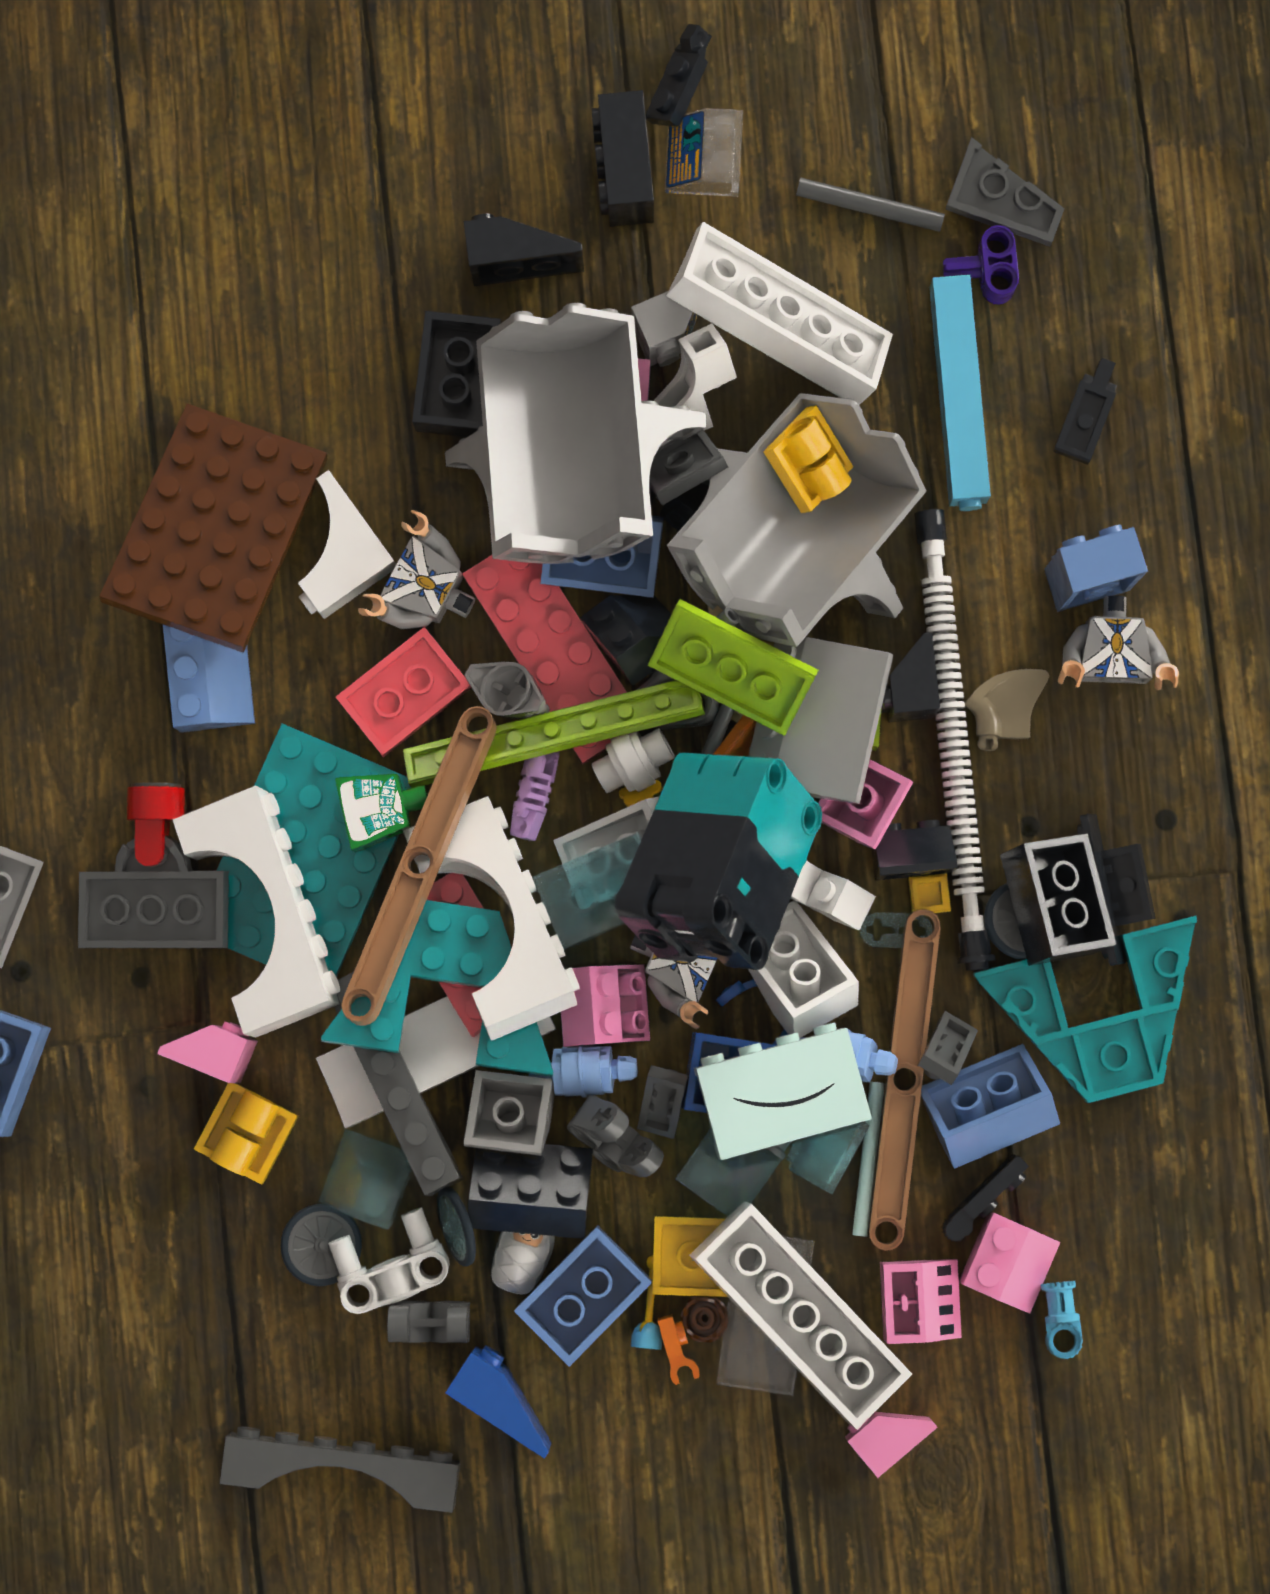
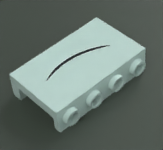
M834 1022L813 1028L814 1036L803 1039L799 1038L797 1032L775 1038L777 1046L762 1049L761 1043L738 1048L740 1056L724 1059L723 1053L701 1058L702 1066L694 1068V1072L699 1081L714 1137L717 1159H728L871 1120V1113L848 1029H837Z

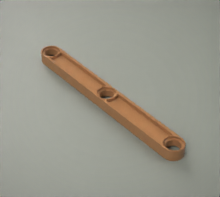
M471 707L464 711L460 717L344 994L341 1005L342 1011L356 1025H369L380 1014L492 744L497 729L496 721L484 707ZM476 717H484L488 720L486 730L480 734H472L468 730L469 723ZM419 855L428 856L430 858L429 868L420 874L413 873L410 868L412 860ZM359 997H367L371 1002L368 1013L360 1017L354 1016L351 1011L354 1000Z
M926 909L916 910L906 918L902 941L889 1052L898 1058L896 1072L901 1068L912 1070L915 1075V1082L910 1089L900 1090L894 1084V1074L886 1075L868 1235L873 1245L884 1251L897 1248L902 1243L905 1232L924 1069L918 1066L927 1046L941 930L937 915ZM920 915L928 916L933 922L932 933L924 938L917 937L912 931V922ZM882 1222H891L897 1228L895 1239L889 1243L878 1241L875 1236L876 1227Z

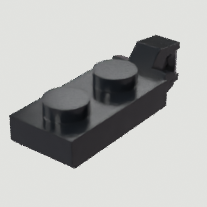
M688 24L680 37V44L675 48V52L666 66L665 73L646 112V120L651 124L678 127L682 122L708 64L705 54L712 36L700 25Z
M1101 358L1094 376L1085 373L1083 379L1079 382L1053 452L1087 465L1090 463L1116 396L1115 389L1117 385L1109 383L1116 364L1115 362Z

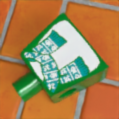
M398 774L335 778L350 848L354 852L365 850L404 833V830L411 828L408 812L421 810L427 798L425 785L403 790Z

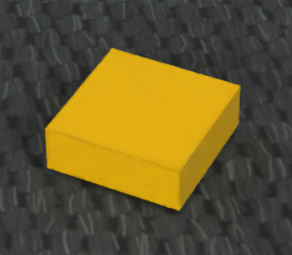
M947 874L908 878L911 912L920 909L932 911L934 914L951 912Z

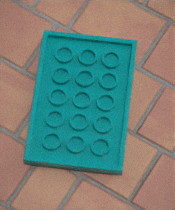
M282 723L254 786L272 793L277 800L280 814L276 815L280 829L284 828L290 838L292 849L288 850L292 864L296 863L302 873L304 884L300 888L304 900L308 899L313 906L316 920L312 921L316 935H321L328 950V956L324 957L328 970H332L337 977L399 835L359 852L352 851L335 778L398 774L403 790L410 789L411 786L408 784L407 776ZM223 856L216 871H229L228 949L267 964L275 937V918L270 897L263 883L251 868L239 859Z

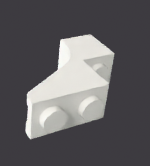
M712 323L678 339L681 348L679 370L674 379L654 400L658 403V406L673 407L683 405L688 406L691 411L704 412L706 416V428L703 429L704 431L713 427L703 394L737 378L727 344ZM671 440L664 441L661 446L670 442Z
M806 861L791 899L810 907L833 921L860 930L876 896L853 882L823 871Z

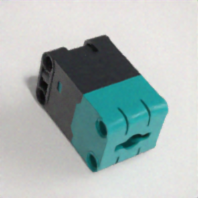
M679 753L673 761L672 769L622 887L616 895L615 909L617 915L634 932L639 940L660 959L693 962L698 956L718 958L727 967L761 970L768 960L769 951L780 929L781 921L793 890L807 861L815 835L820 829L822 811L819 803L811 797L782 759Z

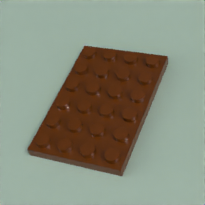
M186 404L100 593V601L244 653L318 481L316 478L321 475L326 464L327 453Z

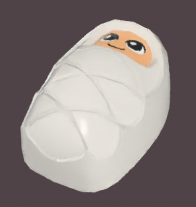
M501 1231L491 1269V1277L495 1285L508 1292L520 1295L533 1291L548 1265L554 1247L555 1236Z

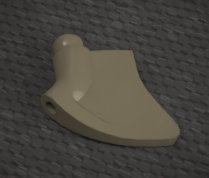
M1019 669L1008 671L988 679L971 694L965 702V706L975 716L976 736L979 737L977 746L980 750H996L998 748V739L1030 738L1032 710L1049 679V673L1046 670Z

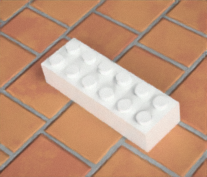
M743 1201L689 1255L838 1414L856 1430L912 1375L904 1364L751 1203Z

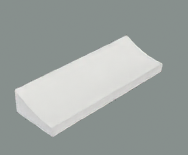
M705 222L701 223L695 231L686 256L666 297L842 399L854 400L860 405L877 389L892 339V333Z
M447 996L404 1017L399 1050L420 1094L478 1067L475 1064L480 1033L475 1037L470 1035ZM551 1017L537 1022L541 1036L556 1030ZM343 1045L316 1058L345 1128H350L384 1111L353 1046Z

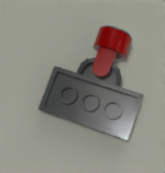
M132 783L131 787H127V820L135 821V838L127 844H123L116 856L115 872H79L78 948H228L229 871H192L190 857L184 855L181 844L169 836L170 822H173L175 818L185 815V788H182L181 784Z

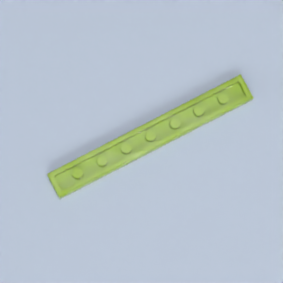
M674 680L497 725L496 734L480 771L705 715L701 693ZM485 728V729H481V730H477V731H473V732H470V733H472V734H480V733L484 732V731L486 730V728ZM452 737L403 749L408 784L411 788L434 782Z

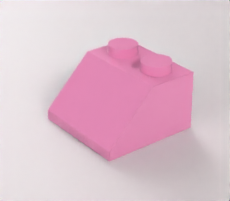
M869 760L860 804L820 799L822 823L846 837L876 850L913 781Z
M224 1021L223 1026L210 1025L160 1046L157 1054L227 1083H241L258 1041L250 1038L248 1035H244L240 1025Z
M991 1212L984 1220L959 1282L996 1300L1031 1313L1040 1292L1041 1284H1043L1060 1242Z

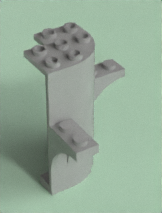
M583 303L567 304L550 318L535 317L528 311L512 313L508 319L498 326L491 328L487 334L476 341L483 426H480L478 431L467 438L459 440L458 444L445 452L446 466L475 470L482 481L489 507L492 558L538 564L574 563L573 557L589 555L593 560L604 558L628 550L652 537L649 476L654 456L664 441L673 439L686 440L706 428L705 413L691 411L688 406L683 405L665 407L658 406L656 401H641L634 316L620 314L618 310L611 308L601 310L586 308V305Z
M799 393L748 453L718 449L724 457L728 468L702 482V484L709 485L704 501L694 515L667 544L683 576L705 604L712 610L717 605L722 610L725 608L733 609L740 620L735 627L754 637L798 647L833 605L849 596H854L867 613L891 618L897 617L903 606L876 551L926 492L919 472L914 466L905 447V442L899 434L870 430L861 407L854 400ZM817 405L854 466L848 472L852 481L840 494L830 499L822 500L811 512L801 513L763 451L806 407Z

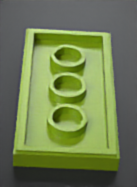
M682 599L676 604L648 663V666L783 736L786 735L819 671Z

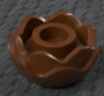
M693 1296L681 1312V1321L689 1338L697 1342L711 1343L718 1340L726 1331L729 1323V1314L725 1304L718 1297ZM705 1314L709 1317L707 1322L703 1320Z

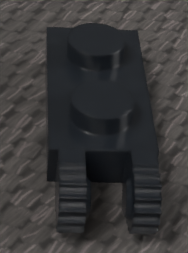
M1011 1154L947 1216L948 1219L942 1223L941 1232L944 1233V1236L955 1242L964 1239L965 1235L968 1236L973 1231V1220L978 1215L981 1219L985 1218L996 1208L998 1202L995 1199L1005 1189L1011 1192L1024 1181L1026 1175L1023 1172L1029 1167L1020 1156Z

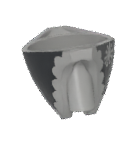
M518 663L470 664L464 675L482 705L492 714L507 719H524L550 711V707L545 703L546 700L536 680L524 666Z

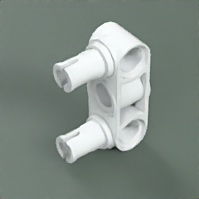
M422 1207L401 1215L412 1246L408 1255H401L386 1260L367 1270L366 1266L361 1267L350 1235L340 1237L328 1243L340 1274L337 1277V1286L341 1294V1303L350 1313L361 1314L383 1305L397 1303L414 1296L420 1291L440 1284L446 1278L450 1265L449 1257L444 1251L442 1244L439 1243V1240L433 1238ZM427 1257H435L440 1260L443 1269L437 1275H427L421 1268L422 1260ZM357 1284L365 1286L369 1291V1299L363 1303L353 1301L349 1296L350 1287Z

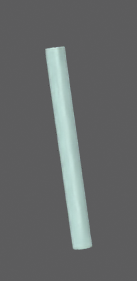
M870 1081L868 1106L872 1119L865 1121L852 1233V1235L868 1237L885 1083Z

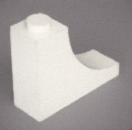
M329 470L316 478L323 489L329 507L330 529L327 544L315 567L305 578L298 582L304 593L298 596L311 615L318 611L323 619L378 582L396 567L390 554Z

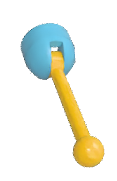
M651 1255L646 1261L652 1283L648 1286L645 1321L639 1323L634 1328L631 1337V1347L661 1350L662 1335L660 1328L652 1322L655 1295H652L653 1255Z

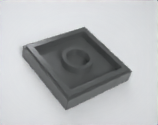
M701 430L686 440L673 439L659 447L651 465L649 487L661 505H664L728 468V465L704 430Z

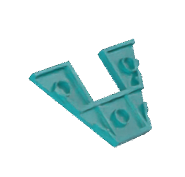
M426 900L377 1019L369 1025L359 1026L352 1023L341 1009L321 1036V1042L399 1053L411 977L483 988L502 970L512 947L500 911ZM359 997L354 1000L351 1006L352 1014L359 1017L367 1014L371 1007L370 999ZM482 1021L475 1065L553 1076V1069L537 1022L491 1041Z
M1197 916L1120 935L1140 1010L1068 1028L1051 962L1028 966L1026 959L973 973V976L1086 1103L1157 1086L1164 1083L1167 1068L1166 1062L1168 1052L1171 1049L1172 1033L1184 986L1183 980L1189 962V951L1194 927L1197 923Z

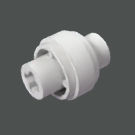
M658 728L644 736H641L637 731L610 738L611 743L606 745L608 755L593 762L592 767L606 793L625 785L629 792L634 790L640 792L656 783L655 779L661 777L658 767L671 761L675 756L664 734Z

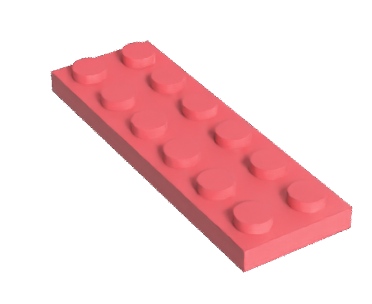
M491 555L462 573L465 581L518 664L524 666L536 680L546 700L545 703L550 707L549 712L627 693L561 588L555 585L540 584L542 564L493 559ZM606 739L574 747L573 750L582 764H585L604 752L606 745L611 743V740Z

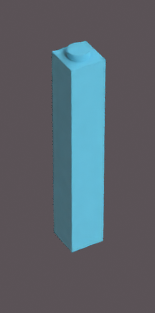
M970 275L933 277L929 290L949 507L959 506L960 511H973L981 509L982 504H987L991 493Z

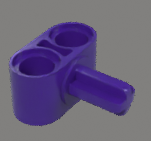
M1001 225L988 228L981 238L977 256L946 258L943 260L942 265L943 276L970 275L971 279L979 278L982 294L988 302L998 305L1006 303L1012 298L1019 282L1016 243L1013 233L1010 229ZM993 240L999 241L1004 245L1006 251L994 253L990 251L987 243ZM1003 277L1007 280L1009 288L998 290L992 285L991 279Z

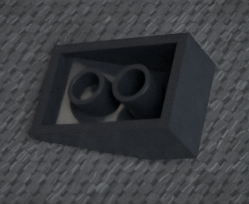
M478 214L473 216L471 221H463L469 267L474 286L584 272L582 244L504 217H494L492 214Z

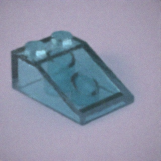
M639 832L532 877L554 931L558 935L564 950L625 924L616 913L615 899L642 840Z

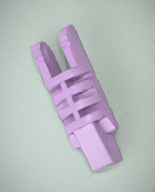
M559 751L524 760L521 772L523 779L519 780L518 786L520 788L516 792L518 799L513 804L510 835L529 841L536 840L547 812L545 805L549 804L550 798H548V795L552 791L550 785L554 783L560 756Z

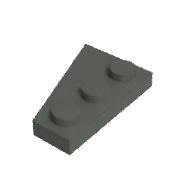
M971 137L945 210L990 226H1005L1015 235L1050 247L1065 208L1030 181L1026 182L1009 169V165L1000 158H994L981 148L982 145Z

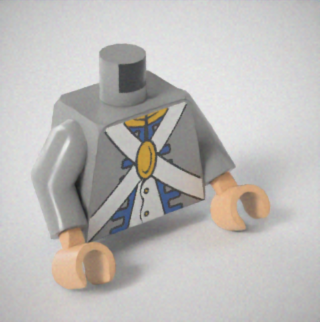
M411 510V513L415 514L418 518L417 525L411 528L407 523L402 522L401 526L405 531L418 535V538L412 536L381 595H363V597L371 599L373 608L371 611L358 608L359 614L370 617L377 616L379 620L399 629L427 627L431 622L440 623L447 609L466 618L476 598L458 589L464 578L460 571V559L450 542L432 525L428 524L427 517L418 511Z
M1106 596L1104 597L1103 617H1090L1085 624L1075 629L1064 645L1062 669L1058 683L1063 684L1065 677L1070 676L1075 679V687L1077 688L1081 682L1147 684L1153 679L1154 673V687L1156 690H1161L1162 680H1170L1173 683V687H1177L1179 671L1177 667L1170 663L1166 650L1153 629L1146 627L1144 618L1126 617V597Z
M635 935L630 949L650 957L645 973L649 975L648 986L664 1008L681 1017L689 1026L698 1029L700 1026L693 1022V1016L698 1011L708 1015V1010L698 1002L717 958L698 956L693 962L660 959Z

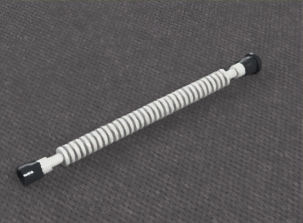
M929 509L914 513L917 543L922 547L923 559H927L929 577L922 579L921 583L922 587H928L922 590L923 596L927 597L923 599L924 606H931L924 609L925 615L930 616L925 618L926 625H934L927 627L926 631L927 633L932 632L933 644H936L933 647L934 654H937L934 656L936 673H939L937 674V683H940L938 684V692H941L939 693V701L942 702L938 712L943 713L936 714L935 717L936 721H944L943 723L936 724L938 731H945L937 734L938 740H946V742L938 744L939 750H947L946 752L939 753L941 760H948L940 763L941 769H949V771L942 772L941 774L942 779H950V781L942 782L944 789H951L943 793L944 798H952V800L945 802V808H953V810L946 811L947 818H954V820L947 821V826L955 827V830L950 831L952 837H956L953 840V845L957 847L955 854L958 856L957 865L959 866V869L952 872V876H960L959 879L953 880V886H961L959 889H954V895H962L964 917H960L962 933H958L961 957L957 958V963L965 964L966 971L989 969L988 961H995L996 959L995 954H991L988 930L984 928L983 915H979L977 894L984 893L985 891L982 886L976 887V884L984 882L983 877H975V874L982 873V867H974V864L981 863V857H973L975 854H980V847H972V845L979 844V838H971V835L978 834V828H970L971 825L977 824V818H969V816L976 815L975 808H968V806L975 805V799H967L968 796L974 795V789H966V787L973 785V780L965 779V777L972 776L971 769H964L971 766V760H963V758L970 756V751L962 750V748L969 747V741L961 740L968 737V731L960 730L967 727V722L959 721V719L966 718V712L958 711L965 708V703L957 701L964 698V693L956 692L963 689L962 682H955L962 679V674L954 672L961 669L960 663H953L960 660L959 653H952L959 650L958 644L952 643L958 641L957 634H950L956 632L957 627L956 624H949L956 621L955 615L950 614L955 612L954 605H947L954 602L953 596L948 595L953 593L952 586H947L952 583L951 576H943L942 557L945 556L944 541L947 540L945 513L942 509Z

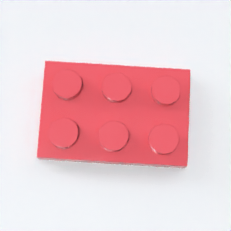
M423 627L338 694L336 699L380 754L385 757L472 687L428 630Z

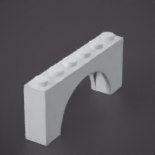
M253 786L173 819L184 855L195 860L213 856L239 859L258 876L270 897L275 918V937L270 958L256 981L242 993L231 998L243 1034L255 1038L340 1004L336 994L340 992L339 982L334 972L328 970L324 957L328 956L326 944L321 935H316L312 921L316 920L313 906L308 899L304 900L300 888L304 884L302 873L296 863L292 864L288 850L292 849L290 838L284 828L280 829L276 815L280 814L279 805L272 793H268L258 786Z
M487 796L465 806L438 874H463L484 882L503 898L514 917V941L506 964L490 983L472 993L476 1007L492 1041L578 1005L574 991L579 990L580 986L572 967L564 969L560 958L566 955L558 935L550 937L545 925L550 924L551 921L543 902L536 904L531 893L537 891L529 870L521 872L517 861L523 859L515 838L510 840L506 838L503 829L509 826L500 806L495 809L493 808ZM415 826L403 831L407 843ZM419 855L414 858L420 873L425 872L429 868L430 858L428 856Z

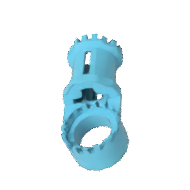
M1075 1281L1041 1284V1290L1046 1292L1048 1316L1045 1317L1047 1331L1045 1343L1052 1355L1063 1359L1073 1358L1077 1355L1083 1343L1080 1315L1075 1312L1072 1289L1076 1287ZM1063 1329L1070 1331L1074 1337V1345L1067 1352L1058 1351L1053 1343L1055 1334Z

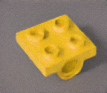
M817 405L806 407L763 451L801 513L811 512L822 500H827L840 494L852 481L848 472L854 466Z
M228 1083L194 1150L209 1157L210 1160L236 1174L246 1176L262 1185L299 1115L238 1083Z

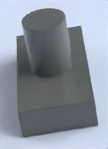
M945 1011L932 1033L918 1066L924 1069V1073L929 1078L934 1080L942 1079L952 1085L959 1075L978 1030Z
M651 1065L647 1076L637 1129L674 1139L689 1075Z

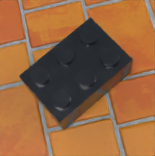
M643 90L598 94L599 108H591L594 143H602L595 145L598 179H605V181H598L601 215H609L610 227L654 223V198Z
M425 311L412 418L416 432L468 437L478 431L480 426H483L476 341L487 334L491 328L501 324V319Z
M1088 833L1024 843L1000 854L1028 966L1092 955L1117 945Z
M545 1144L541 1156L476 1148L468 1200V1215L472 1228L584 1239L593 1148Z

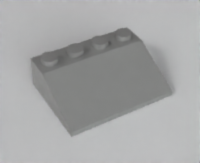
M805 637L798 647L775 643V648L819 671L785 736L756 722L748 757L782 759L812 798L860 804L893 654Z

